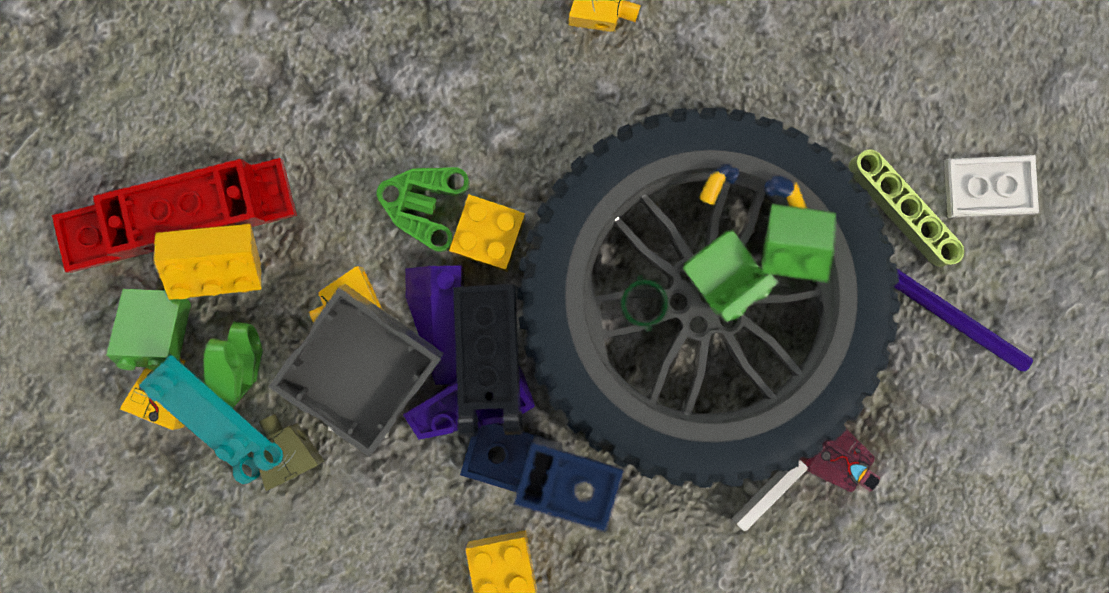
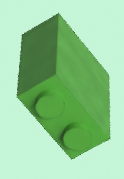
M122 289L106 355L118 368L124 370L147 367L154 371L170 355L179 361L191 307L190 301L187 298L169 300L165 290Z

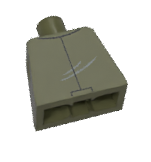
M276 414L259 421L266 439L277 444L283 452V460L280 464L268 471L259 469L266 491L324 462L322 456L297 423L283 429ZM264 450L265 459L273 463L271 453Z

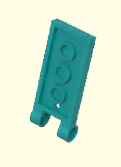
M172 355L138 385L150 399L161 404L212 448L218 458L227 461L233 467V476L237 482L248 484L260 476L259 469L264 471L271 470L283 460L282 449L277 444L266 439ZM264 450L271 453L273 463L265 459ZM252 451L254 456L249 457L247 454ZM243 464L250 467L252 471L251 477L244 474L242 470Z

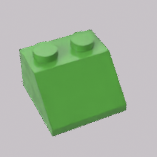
M771 204L761 262L763 273L828 282L834 251L836 213Z

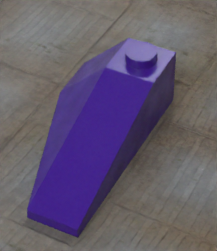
M462 266L405 268V297L417 333L424 340L443 352L442 358L431 372L435 385H450L457 381L453 287H464V268Z
M519 366L520 400L523 414L534 408L535 404L525 375ZM457 381L403 414L418 440L458 431ZM487 392L486 398L492 400L493 393ZM503 408L476 409L479 428L484 425L503 423Z

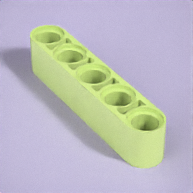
M865 150L851 159L848 168L854 174L853 178L863 189L867 190L876 204L930 263L940 267L956 264L961 261L964 256V246L880 153L875 150ZM861 159L869 161L871 165L870 172L862 169ZM882 180L890 185L889 194L881 189ZM902 202H905L910 207L908 216L901 211ZM922 224L927 225L929 228L928 238L921 233ZM943 245L949 250L947 260L941 254Z

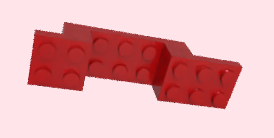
M277 158L253 165L242 159H237L93 196L95 205L52 215L64 270L66 273H73L155 252L156 233L251 224L252 227L294 217L297 214L284 160Z

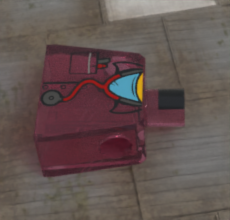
M848 430L834 441L826 440L822 443L823 450L804 462L808 467L806 471L851 493L858 484L871 492L880 482V477L869 470L875 461V457Z

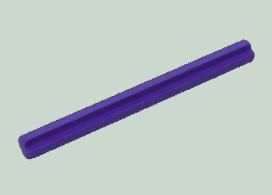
M897 269L899 283L894 285V288L1019 371L1026 372L1033 363V359Z

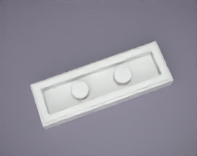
M798 459V467L784 472L779 470L732 518L743 531H747L807 470L808 467L800 459Z

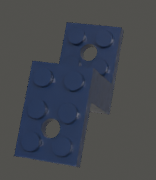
M494 423L482 426L478 429V435L471 437L460 475L517 492L514 505L606 532L624 469L563 451L562 442L523 431L522 435L506 436L503 424ZM499 446L504 449L506 457L502 462L496 463L490 459L489 450L492 447ZM583 482L589 483L593 487L592 496L585 500L578 498L575 494L576 486Z

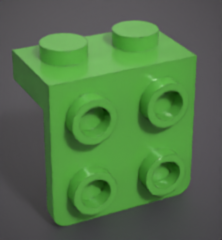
M733 231L724 232L683 266L684 271L714 313L727 322L742 316L746 311V307L755 300L758 301L765 298L771 292V288L777 284L772 274L763 273L762 269L758 267Z

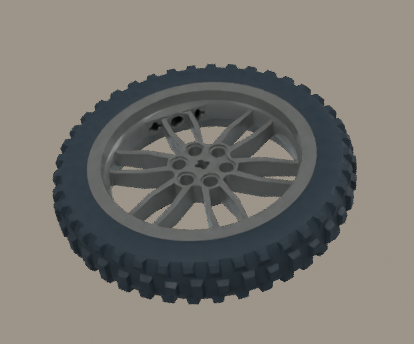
M703 108L701 113H698L697 109H675L671 117L666 112L646 117L643 125L637 122L633 125L627 124L619 128L617 137L612 134L606 139H601L593 145V153L588 152L584 157L579 156L571 163L572 172H567L562 179L559 178L553 185L554 195L550 196L547 203H541L537 211L540 220L536 221L533 230H529L526 238L530 248L527 250L526 257L521 258L519 270L524 272V277L521 281V287L517 288V299L523 301V315L518 317L520 329H525L527 333V345L524 346L527 358H534L538 371L534 376L538 384L546 385L548 394L551 397L549 403L555 411L561 409L565 413L566 418L569 420L567 426L575 434L580 431L585 434L591 448L597 452L604 449L613 457L615 464L622 468L630 464L635 467L636 471L640 472L641 476L653 479L655 475H659L668 480L671 485L682 486L685 481H691L700 488H712L714 482H722L724 485L736 487L742 486L743 480L746 478L754 482L771 478V471L776 469L784 472L798 467V459L801 457L811 459L823 450L822 443L826 440L834 441L847 430L844 425L847 420L855 421L864 408L862 401L865 397L874 394L881 381L877 377L878 372L886 370L890 361V352L887 350L888 343L895 341L898 324L893 321V315L900 312L898 293L894 292V285L899 283L896 264L890 262V257L895 253L892 242H889L887 235H883L881 231L885 226L883 219L876 207L870 208L868 205L872 199L871 196L859 183H853L852 178L854 174L840 160L837 162L831 160L833 153L829 149L820 146L816 142L810 144L808 142L809 136L792 126L785 130L781 121L764 116L757 120L754 113L745 112L744 110L733 109L730 114H727L726 108ZM722 164H731V167L738 168L739 170L738 178L733 185L754 192L752 204L742 231L738 236L744 246L753 232L763 198L776 205L789 206L785 197L778 194L770 196L766 193L764 188L765 182L772 179L773 176H783L796 182L807 209L836 213L834 251L828 282L810 279L812 288H809L810 291L791 295H767L765 298L758 301L755 300L752 303H786L815 297L820 319L814 342L800 367L797 366L773 337L744 314L734 319L730 327L722 326L720 317L714 313L709 305H706V301H701V293L693 282H685L680 278L679 271L681 267L693 255L675 225L650 199L651 194L682 183L707 181ZM726 181L722 185L708 220L705 247L718 238L719 219L730 186ZM638 202L644 205L667 233L680 258L673 266L648 249L622 221L621 217ZM612 227L617 228L644 259L670 278L671 282L669 288L664 289L668 297V310L665 317L657 324L674 318L679 323V329L661 360L651 393L647 397L627 383L607 358L604 338L634 333L645 329V326L638 327L636 325L609 331L606 328L603 329L599 306H601L602 302L621 299L624 292L595 297L591 277L599 249ZM655 289L630 290L627 298L660 299L662 308V300ZM673 294L681 295L684 299V307L680 311L673 310L670 306V298ZM658 315L653 316L642 322H650L654 320ZM695 316L701 318L704 322V328L698 334L690 329V321ZM741 328L764 343L790 371L792 376L776 391L772 392L748 363L734 337V334ZM713 333L719 334L737 366L763 394L762 400L728 412L693 413V407L705 375L710 336ZM686 338L697 341L695 367L684 406L680 411L659 404L658 397L671 362Z

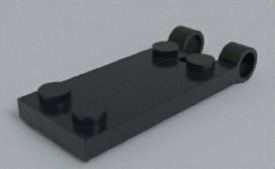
M516 285L453 287L460 437H476L479 429L476 409L503 408V427L506 436L522 435L523 415L520 400ZM487 392L493 393L492 400L486 398Z

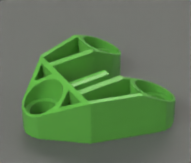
M456 167L414 168L383 181L378 186L376 195L397 227L432 250L445 252L450 249L454 238L448 227L431 222L426 218L405 213L407 208L433 215L436 208L437 198L412 192V187L438 195L461 196L468 190L470 181L465 171ZM460 174L463 176L464 184L460 189L453 190L449 188L448 178L451 175ZM389 186H394L399 191V196L394 202H387L383 198V192ZM438 230H443L448 235L447 243L441 247L435 246L431 240L433 233Z
M234 321L229 330L228 340L210 339L204 353V383L232 409L256 382L263 349L259 334L252 324Z

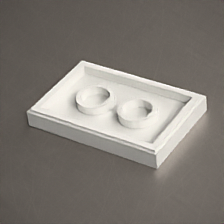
M1035 155L958 158L944 161L947 218L1031 215L1039 213Z

